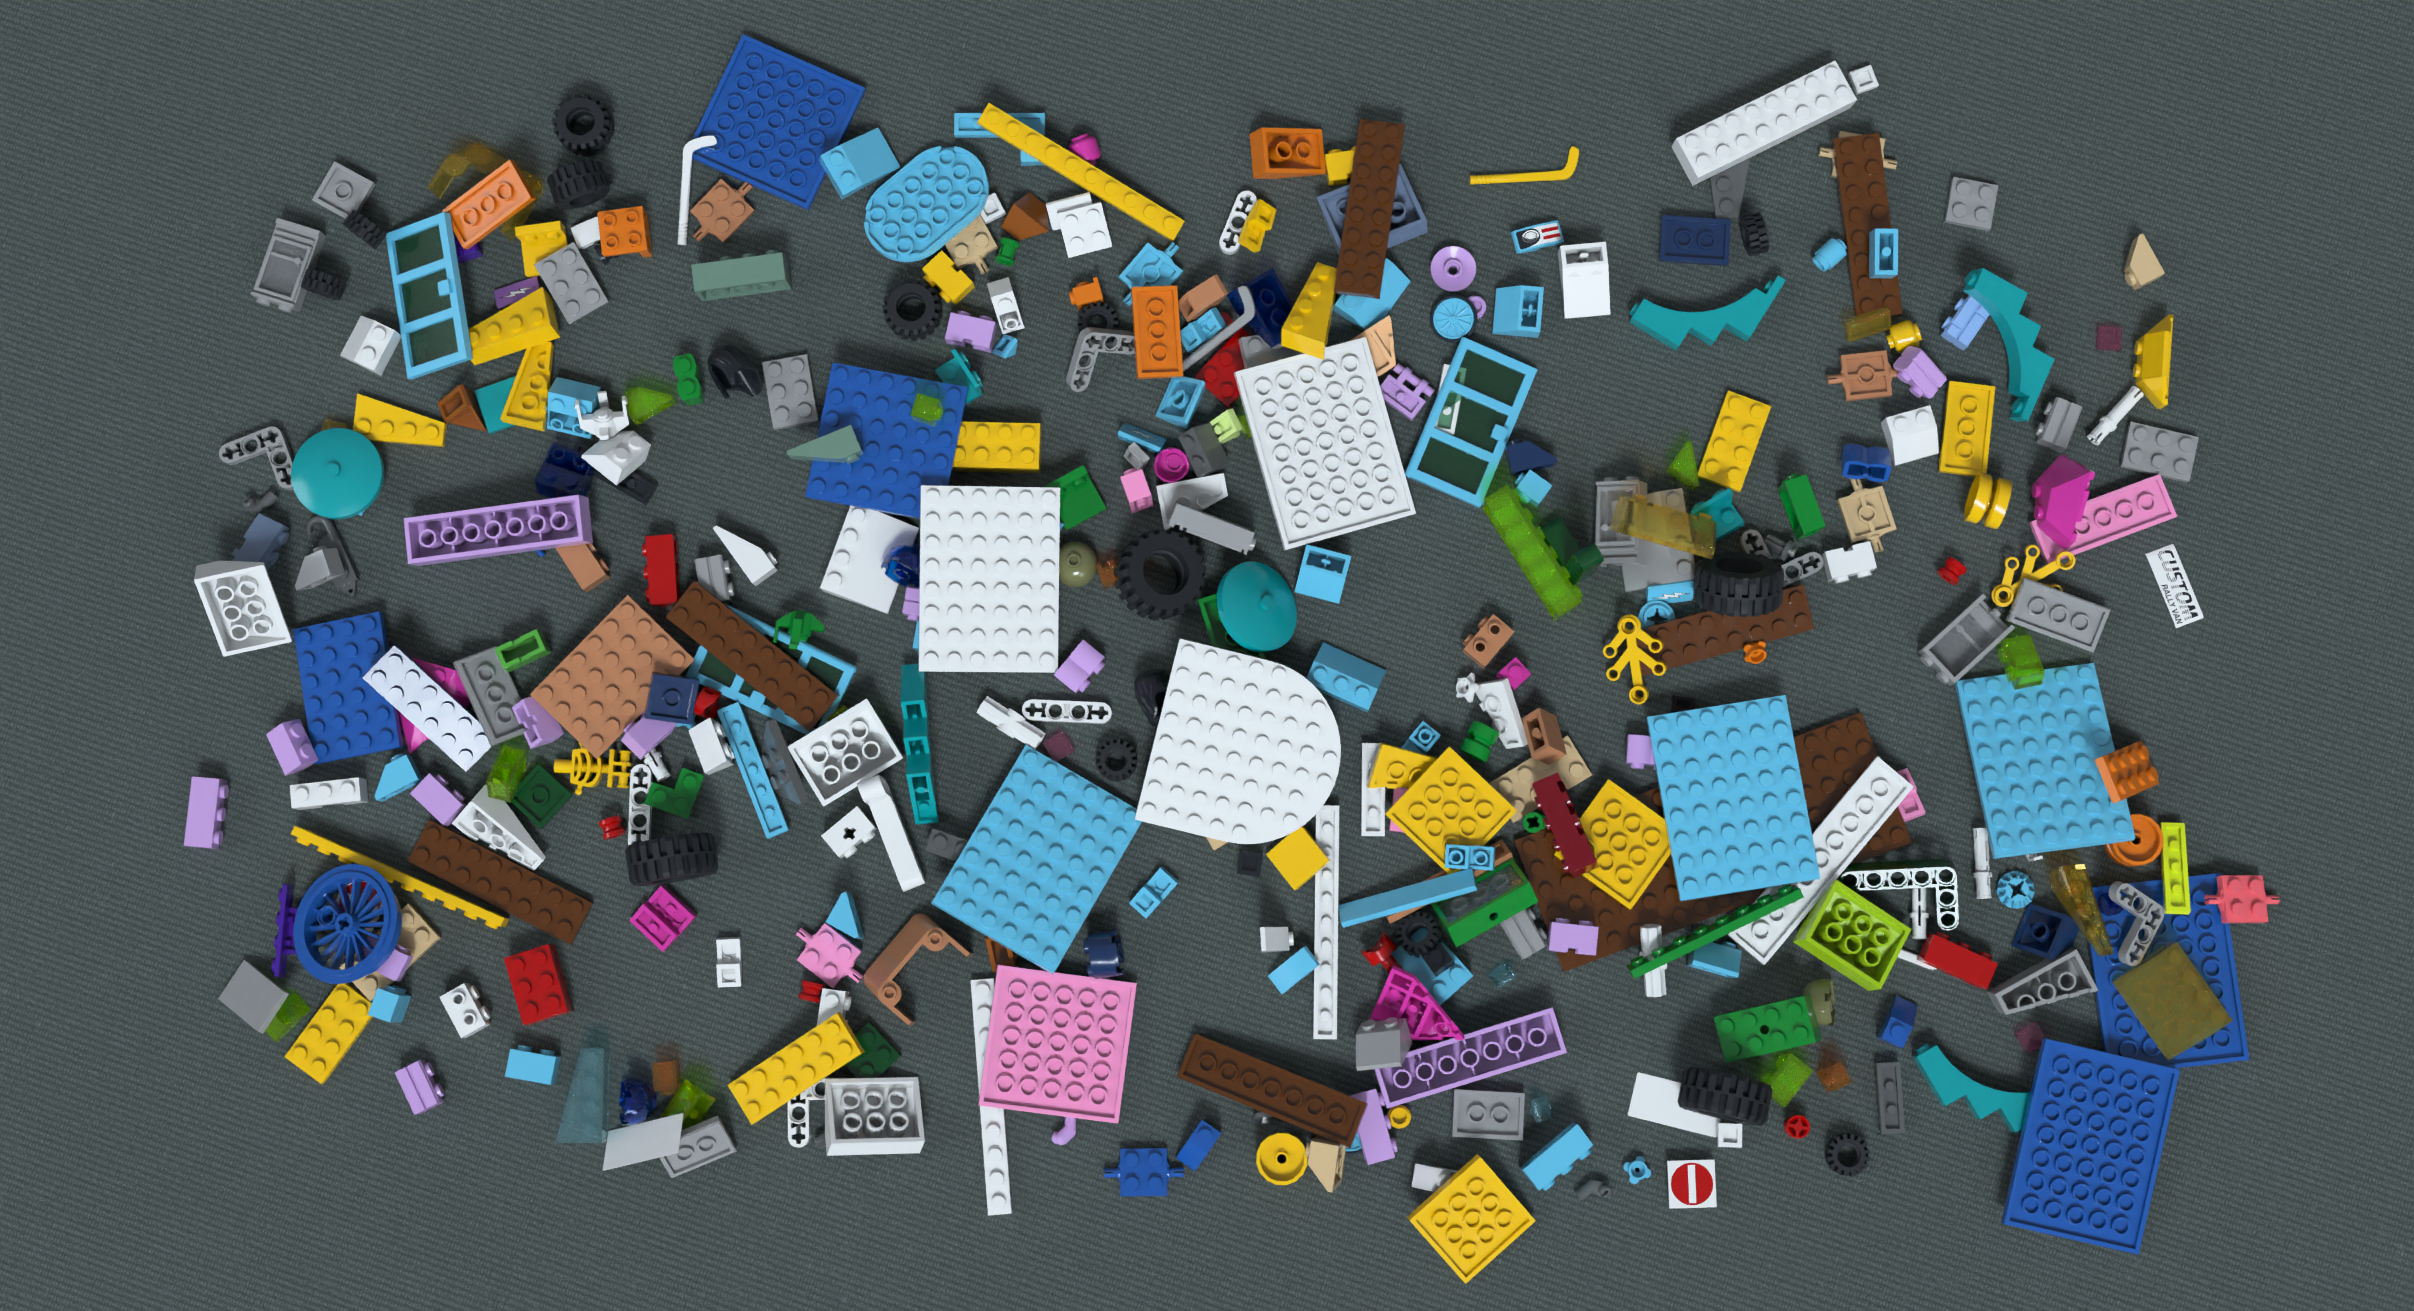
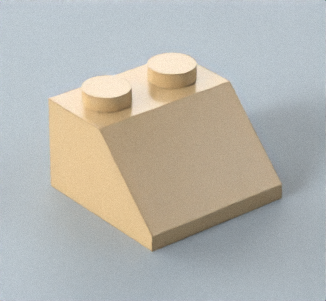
M1317 1135L1315 1138H1312L1311 1143H1307L1305 1156L1309 1157L1308 1165L1328 1192H1333L1342 1181L1346 1146Z

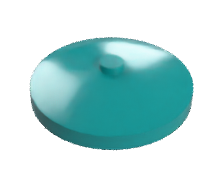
M345 428L327 429L310 437L298 450L291 468L292 486L299 501L313 513L328 519L350 518L365 511L378 497L384 482L383 460L376 446L362 434Z
M1251 561L1241 563L1224 574L1218 586L1217 608L1220 619L1229 635L1242 647L1258 653L1271 652L1285 645L1295 631L1297 609L1293 594L1282 576L1263 563Z

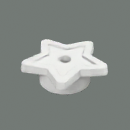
M1470 673L1467 678L1457 679L1456 697H1465L1468 702H1473L1474 693L1479 691L1481 686L1475 683L1474 673Z

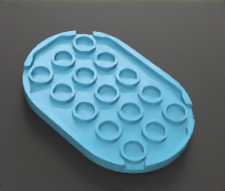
M937 146L920 153L881 185L869 199L866 206L864 228L873 247L883 256L898 262L919 261L934 254L975 220L983 210L989 195V180L983 165L974 154L956 146L954 148Z

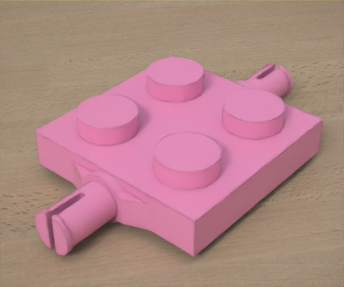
M824 923L813 936L803 928H800L799 932H797L796 936L806 942L805 949L797 961L830 987L835 988L839 981L847 975L857 983L864 977V975L853 968L862 950L828 923Z

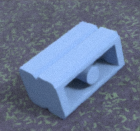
M1970 295L1966 299L1961 297L1954 307L1957 312L1953 318L1948 316L1941 326L1944 329L1941 337L1963 351L1968 347L1989 316L1984 307Z

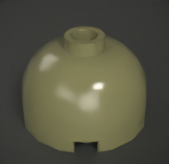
M1082 542L1063 544L1059 548V581L1068 587L1076 588L1089 584L1098 571V560L1095 552Z
M1831 978L1813 980L1806 985L1803 995L1810 994L1818 1025H1834L1835 992L1833 981Z

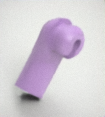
M1065 1117V1126L1059 1132L1052 1134L1054 1144L1064 1145L1075 1136L1076 1118Z

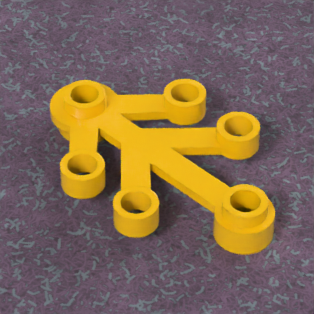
M2033 544L2026 546L2024 550L2026 559L2020 580L2011 585L2014 570L2019 567V560L2013 556L2007 557L2004 560L2006 569L2002 583L1995 586L1991 592L1992 601L2000 607L2009 606L2014 601L2023 577L2037 582L2059 568L2069 570L2075 564L2074 555L2066 550L2057 553L2054 561L2032 573L2040 550ZM2030 548L2036 549L2035 555L2030 556L2028 554ZM2066 555L2068 557V561L2062 564L2060 562V559L2062 556ZM2013 559L2016 564L2010 568L2008 567V561ZM2040 583L2051 588L2058 587L2059 591L2063 592L2062 587L2058 584L2048 585ZM2001 591H2006L2007 593L2004 599L1999 598Z
M1627 614L1618 621L1619 632L1612 642L1604 647L1603 654L1607 658L1615 657L1618 653V647L1625 639L1627 640L1628 648L1616 664L1607 670L1606 676L1611 681L1618 680L1621 676V671L1630 661L1633 688L1629 692V698L1635 704H1642L1648 699L1649 691L1643 686L1640 661L1651 668L1652 672L1657 676H1661L1666 672L1667 665L1663 661H1656L1639 648L1636 637L1647 644L1649 650L1653 653L1660 652L1664 644L1661 639L1653 638L1641 629V622L1638 617ZM1632 622L1634 628L1628 629L1626 623ZM1658 642L1660 648L1654 649L1652 643ZM1608 647L1614 649L1613 655L1607 653ZM1656 665H1662L1663 671L1658 672L1655 668ZM1616 670L1618 676L1612 677L1610 671ZM1642 690L1644 696L1638 697L1636 691Z

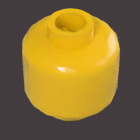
M1910 320L1892 325L1889 330L1890 335L1886 336L1890 348L1895 347L1898 353H1903L1908 346L1918 347L1919 341L1922 340L1917 323L1913 324Z

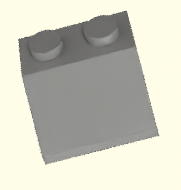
M1392 1017L1383 1021L1367 1020L1361 1023L1356 1033L1357 1071L1402 1066L1413 1043L1406 1018L1397 1019Z

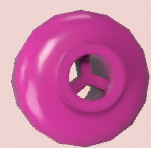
M1087 133L1071 139L1072 143L1068 146L1071 153L1091 165L1097 164L1096 159L1100 158L1101 151L1094 136H1089Z

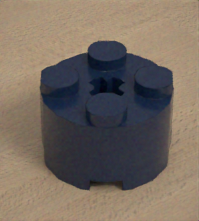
M1117 929L1089 933L1086 940H1083L1085 954L1089 953L1090 963H1087L1089 977L1094 976L1095 979L1124 975L1125 969H1120V962L1124 961L1121 938L1116 939L1115 937L1118 934Z

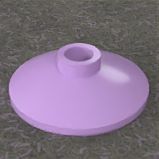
M1457 246L1446 247L1437 252L1432 259L1430 267L1431 276L1440 288L1447 291H1460L1468 287L1473 281L1476 274V263L1467 250ZM1449 268H1456L1457 273L1450 274L1448 271Z

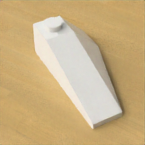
M486 784L452 822L454 826L476 842L480 839L490 844L489 848L494 851L497 849L502 850L508 854L509 859L532 871L546 858L504 799Z

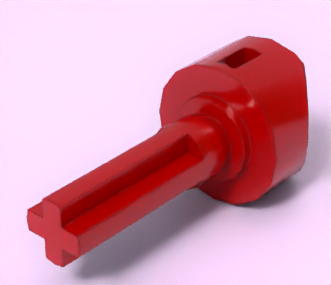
M705 686L701 692L697 691L694 714L705 719H714L718 714V698L722 692L710 686Z
M1385 932L1381 933L1380 940L1374 947L1361 950L1362 955L1369 961L1371 966L1382 963L1389 974L1393 965L1403 969L1391 955L1396 945Z

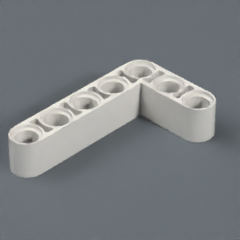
M876 775L857 783L863 801L870 806L903 892L925 884L923 873L885 778Z

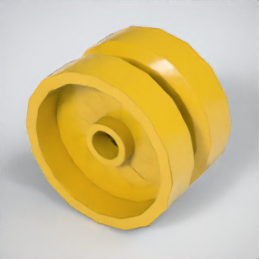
M1978 472L1967 496L1964 521L1976 524L1983 517L1985 527L1999 528L2009 504L2012 490L2011 480L1999 477L1993 483L1991 475Z
M1276 1132L1268 1135L1260 1143L1256 1153L1258 1170L1267 1181L1275 1185H1288L1296 1182L1304 1174L1307 1167L1306 1149L1296 1136L1288 1132ZM1284 1154L1286 1162L1279 1163L1277 1160L1278 1156Z

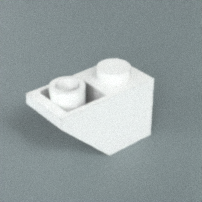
M1009 277L987 283L1002 334L1023 329L1024 325Z
M1415 1163L1412 1187L1435 1192L1458 1170Z

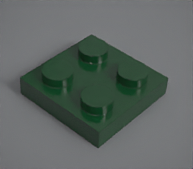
M537 764L507 799L540 829H543L570 800L573 794L543 766Z
M868 1022L855 1035L865 1052L845 1064V1066L856 1078H879L901 1057V1054Z

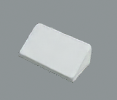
M1090 192L1046 203L1052 230L1061 229L1057 216L1058 212L1092 204Z

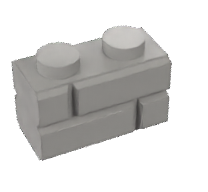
M2059 397L2053 399L2052 402L2048 401L2043 411V414L2046 415L2044 423L2040 422L2035 432V435L2038 436L2036 443L2057 452L2065 451L2081 413L2082 406Z
M723 555L695 559L698 583L724 604L731 603V596H735L733 582L728 580V574L731 573L729 560H725Z
M1530 908L1524 909L1500 923L1521 960L1547 946L1545 941L1548 938L1541 927L1539 929L1536 928L1533 923L1536 918Z

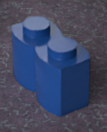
M1858 444L1844 445L1841 455L1842 475L1850 479L1866 478L1874 482L1888 481L1892 468L1890 451L1882 447L1866 448Z

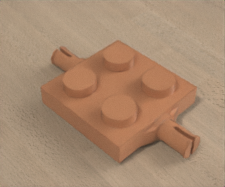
M720 179L690 210L702 226L692 236L700 242L709 233L716 236L724 244L755 212L743 197L753 187L744 182L736 190Z
M1887 350L1841 355L1839 357L1841 365L1840 374L1826 376L1828 385L1841 383L1844 389L1845 402L1891 397L1893 395L1891 387L1892 378L1897 377L1898 372L1895 368H1891L1888 362Z

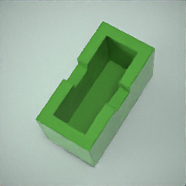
M537 629L520 636V638L514 641H509L494 648L503 669L508 672H512L551 654L543 632Z

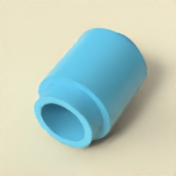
M1831 238L1815 252L1812 260L1821 271L1831 270L1847 255V247L1840 239L1835 240Z

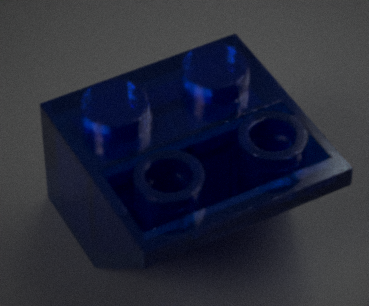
M553 443L534 480L537 493L550 498L573 495L586 497L590 488L594 467L581 458L584 453Z

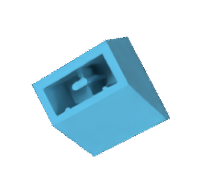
M1519 285L1496 288L1492 334L1538 338L1541 328L1544 287Z
M557 377L548 391L547 429L591 439L593 434L580 429L577 409H574L575 400L580 402L582 415L593 414L596 410L600 409L597 392H601V387Z
M1306 545L1295 593L1339 604L1351 556Z

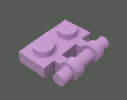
M1398 363L1393 371L1400 375L1396 380L1391 375H1388L1380 388L1384 401L1412 421L1426 403L1425 400L1419 397L1423 392L1431 397L1435 390L1428 385L1429 382L1419 379L1412 373L1411 369L1408 367L1404 368ZM1406 380L1416 387L1413 392L1403 385Z

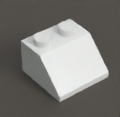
M360 316L340 356L381 376L401 339V335L375 320Z
M1930 405L1886 417L1881 422L1894 466L1939 453L1937 425Z
M619 431L610 439L599 440L581 458L615 485H618L646 461L651 444L634 431Z

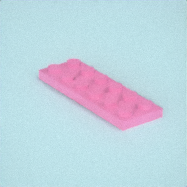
M2158 474L2088 500L2081 522H2076L2075 525L2077 532L2076 540L2068 549H2062L2039 529L2037 520L2031 521L2029 524L2047 565L2055 560L2057 553L2066 550L2076 555L2176 518L2177 514L2161 475ZM2064 555L2061 557L2060 560L2066 559L2068 557Z

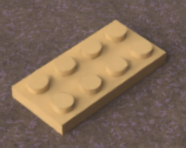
M1568 736L1563 738L1567 754L1552 764L1547 765L1534 758H1530L1489 783L1517 810L1510 818L1512 823L1538 808L1534 799L1537 795L1532 783L1558 772L1566 789L1569 790L1592 776Z
M407 904L401 910L402 925L397 944L408 948V953L414 956L408 968L441 938L411 904ZM382 928L377 932L378 934H381ZM356 953L354 955V966L359 963L355 961V959L357 958ZM345 963L340 967L341 970L345 969ZM376 971L353 981L370 1002H373L377 988H386V985L390 986L394 982V980Z

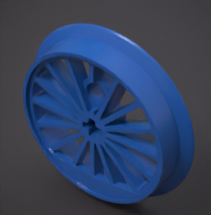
M348 864L331 869L310 886L298 907L293 936L297 956L303 967L313 977L330 984H345L370 975L388 960L397 945L402 925L400 904L389 883L380 873L370 867ZM365 881L367 884L360 898L361 882ZM352 883L351 903L346 885ZM373 889H375L377 894L368 903ZM337 890H339L344 910L333 898V894ZM328 901L332 906L324 905ZM380 902H382L383 907L372 912V910ZM384 914L383 922L368 923ZM383 927L380 936L365 930V928ZM336 930L316 941L317 931ZM363 933L378 939L375 947H373ZM334 940L325 952L320 955L319 948ZM362 943L370 952V954L366 958L362 947ZM338 949L330 967L326 962ZM356 951L359 963L354 966V955ZM346 954L345 969L339 970Z

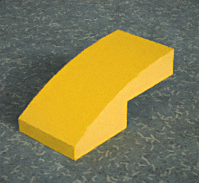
M1261 199L1257 200L1244 223L1238 243L1254 253L1259 252L1265 231L1272 229L1277 209Z

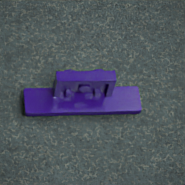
M283 883L278 894L281 906L276 916V924L279 927L278 935L274 938V948L276 949V958L272 961L274 977H285L288 954L297 955L293 931L298 908H292L293 884Z

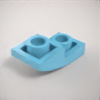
M1422 721L1401 748L1426 755L1441 735Z
M1446 844L1445 868L1494 870L1495 847Z
M1305 946L1275 969L1268 977L1280 993L1284 994L1320 964Z

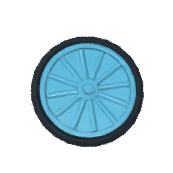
M1460 295L1443 297L1434 305L1430 315V324L1435 335L1449 343H1458L1462 337H1470L1478 321L1477 311L1473 303Z

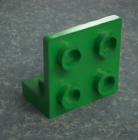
M1084 465L1044 486L1060 488V520L1066 530L1106 510V506L1089 478Z

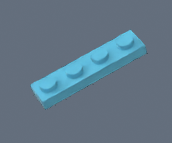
M954 113L955 138L999 137L977 124L982 113ZM1007 113L1045 136V113Z

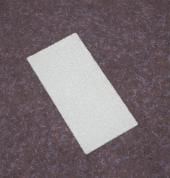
M1640 1072L1637 1073L1628 1116L1717 1137V1123H1720V1118L1702 1115L1679 1107L1677 1101L1681 1086L1680 1082Z
M684 1113L608 1131L603 1171L678 1153Z

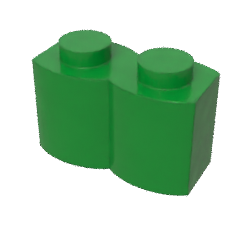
M690 353L675 356L673 369L679 378L677 390L680 398L687 406L703 403L705 391L699 381L701 370L698 362Z

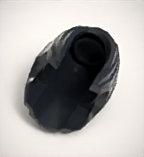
M727 344L716 348L710 354L707 361L709 373L725 399L730 397L727 393L728 390L741 391L751 397L758 395L762 391L763 385L759 372L739 347Z
M1161 669L1141 672L1136 677L1134 683L1136 699L1152 726L1156 725L1154 720L1161 714L1170 675Z

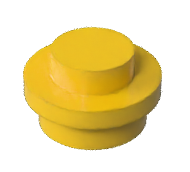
M1397 1105L1389 1110L1388 1117L1391 1126L1401 1129L1410 1123L1411 1113L1407 1107Z

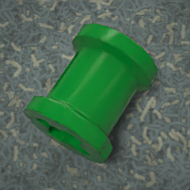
M1001 238L999 254L995 256L994 260L1002 265L1014 266V255L1020 243L1012 239Z
M1539 812L1526 814L1523 819L1524 828L1531 833L1544 830L1546 828L1543 820L1545 816ZM1538 817L1537 822L1540 824L1539 827L1534 826L1532 828L1533 823L1530 821L1531 818L1536 819Z

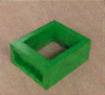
M1799 473L1787 476L1777 490L1795 539L1799 540L1817 534L1825 527V523L1807 474L1800 476Z

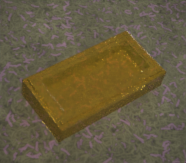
M1887 306L1844 320L1845 336L1848 342L1888 330L1892 326L1890 310Z

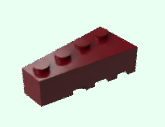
M1558 772L1532 783L1537 795L1534 797L1539 810L1543 809L1546 816L1543 820L1547 830H1552L1555 836L1552 839L1557 852L1561 851L1564 857L1560 861L1565 872H1570L1573 878L1598 868L1597 859L1566 786Z

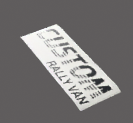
M2174 544L2145 554L2175 627L2178 628L2204 618Z

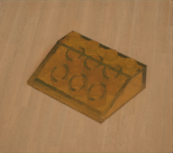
M2177 942L2167 943L2112 982L2167 1060L2208 1038L2233 1021Z

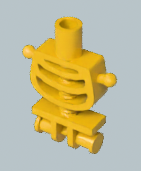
M579 743L580 749L572 751V760L555 759L554 772L570 773V783L578 785L575 790L576 795L582 794L583 786L589 788L596 787L600 783L603 773H608V788H614L615 776L619 777L617 788H629L627 785L630 773H626V770L632 764L629 763L631 751L620 750V762H616L617 750L610 749L609 764L604 763L602 755L597 759V763H593L591 753ZM583 754H585L587 762H584ZM616 766H622L621 772H616ZM593 773H596V776L593 779V781L589 782L592 778Z

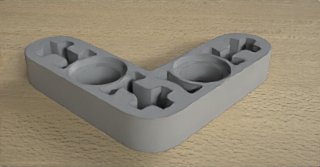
M1093 327L1083 329L1078 336L1066 377L1069 387L1075 392H1081L1088 387L1098 352L1134 354V332ZM1114 336V342L1111 345L1106 346V340L1109 337ZM1082 356H1089L1088 361L1086 363L1079 364V360Z
M267 427L226 443L220 448V459L229 465H236L267 453L278 484L286 490H294L292 481L291 484L284 482L287 479L285 472L282 470L279 472L280 469H286L287 473L291 476L294 459L285 434L277 427ZM272 432L278 435V437L275 438L276 442H272L271 440L262 442V440L260 439L261 436L264 440L271 438ZM250 440H256L258 443L257 449L253 452H249L246 447ZM229 449L233 451L242 450L244 455L240 452L234 453L233 459L226 457L229 454ZM284 452L287 456L285 463L277 464L275 460L276 455Z
M1751 529L1742 534L1740 545L1744 553L1750 554L1754 550L1751 544L1745 543L1748 539L1747 535H1750L1751 538H1756L1754 542L1755 548L1761 547L1762 549L1754 554L1772 559L1758 531ZM1810 552L1781 565L1784 570L1783 588L1818 572L1823 567V557L1817 552ZM1809 557L1812 560L1817 559L1816 568L1814 569L1813 566H1809L1804 569L1806 574H1803L1801 566L1810 561ZM1793 566L1797 569L1798 575L1796 578L1791 579L1787 577L1785 573L1787 567Z
M2115 881L2109 888L2110 899L2136 916L2119 949L2118 957L2122 963L2136 966L2142 961L2164 918V909L2130 884ZM2120 890H2121V892H2123L2124 894H2127V896H2126V897H2122L2121 894L2119 893ZM2139 897L2140 904L2134 909V900ZM2143 928L2145 934L2144 937L2141 940H2139L2138 933Z

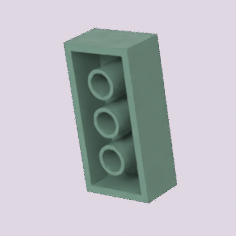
M777 250L765 252V255L756 256L754 253L744 254L743 258L734 259L731 256L720 258V261L692 264L694 292L701 301H710L791 290L789 263L782 252L779 253Z

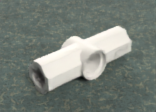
M988 696L983 700L977 711L980 716L995 724L996 728L1035 750L1045 736L1042 730L1025 721L1026 719L1010 708H1005Z
M1660 924L1640 926L1642 951H1640L1639 956L1645 957L1651 954L1654 948L1663 945ZM1667 964L1644 974L1645 995L1647 997L1666 995L1665 970L1667 969Z

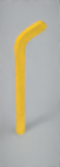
M1571 147L1567 164L1563 170L1471 175L1469 177L1470 185L1566 180L1572 176L1576 168L1579 149Z

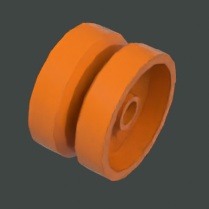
M2131 814L2136 837L2134 839L2135 844L2132 841L2104 844L2107 855L2115 863L2125 867L2141 866L2154 861L2163 847V833L2159 825L2152 818L2142 814Z

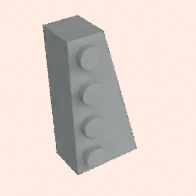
M2068 948L2053 960L2046 958L1988 990L1987 993L1997 1012L2008 1015L2031 1009L2035 1006L2050 1004L2058 1000L2073 998L2084 993H2092L2099 990L2077 949Z

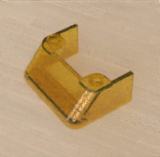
M468 143L444 160L427 188L440 199L453 178L463 175L469 166L488 176L508 160L480 143ZM520 167L518 168L536 199L508 219L501 228L500 232L511 242L516 237L515 227L523 226L544 192L542 182Z
M1635 493L1634 497L1619 496L1609 531L1657 543L1696 556L1713 559L1716 543V522L1712 521L1713 516L1701 512L1699 516L1650 503L1647 502L1648 497Z

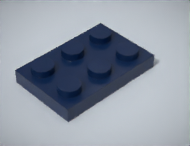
M1662 215L1659 262L1727 266L1729 261L1731 220Z

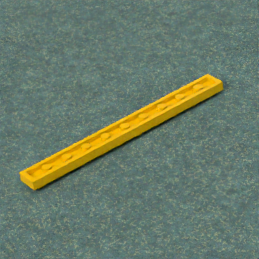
M988 103L977 122L979 126L1172 242L1185 222Z
M294 826L291 835L298 837L296 840L298 843L306 846L312 843L318 846L317 851L329 856L331 852L339 855L338 860L346 864L355 862L359 865L370 867L380 873L387 882L393 883L396 880L402 883L401 888L407 891L414 892L416 889L423 892V898L433 902L435 899L443 901L442 906L453 911L456 908L464 910L463 915L474 920L480 917L486 920L484 924L491 928L498 929L499 926L506 927L509 918L307 829Z

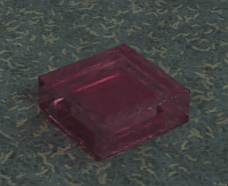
M2098 326L2096 350L2120 351L2122 327Z
M1063 731L1043 742L1055 762L1075 752Z
M2036 1021L2014 1033L2026 1054L2039 1048L2042 1038H2046Z

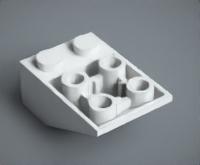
M1606 242L1560 246L1558 261L1564 319L1610 315Z

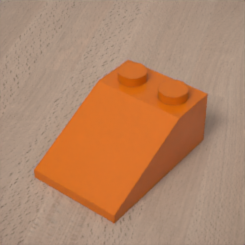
M1262 127L1249 134L1253 179H1279L1326 174L1322 129Z

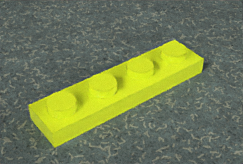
M2161 822L2159 827L2163 833L2161 865L2165 914L2189 915L2191 909L2185 823Z

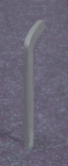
M1248 286L1238 288L1244 304V314L1182 361L1183 371L1254 318L1256 311L1255 303Z

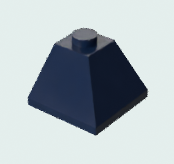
M2029 903L2011 946L2053 960L2073 945L2081 924L2068 915Z

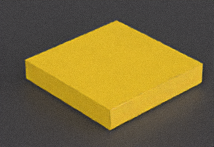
M1304 826L1290 833L1266 854L1293 890L1299 889L1331 861Z

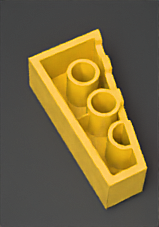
M1319 262L1316 263L1282 327L1281 346L1324 360L1336 299L1334 287L1337 268Z
M543 287L468 329L473 357L471 362L474 365L560 338L553 300Z

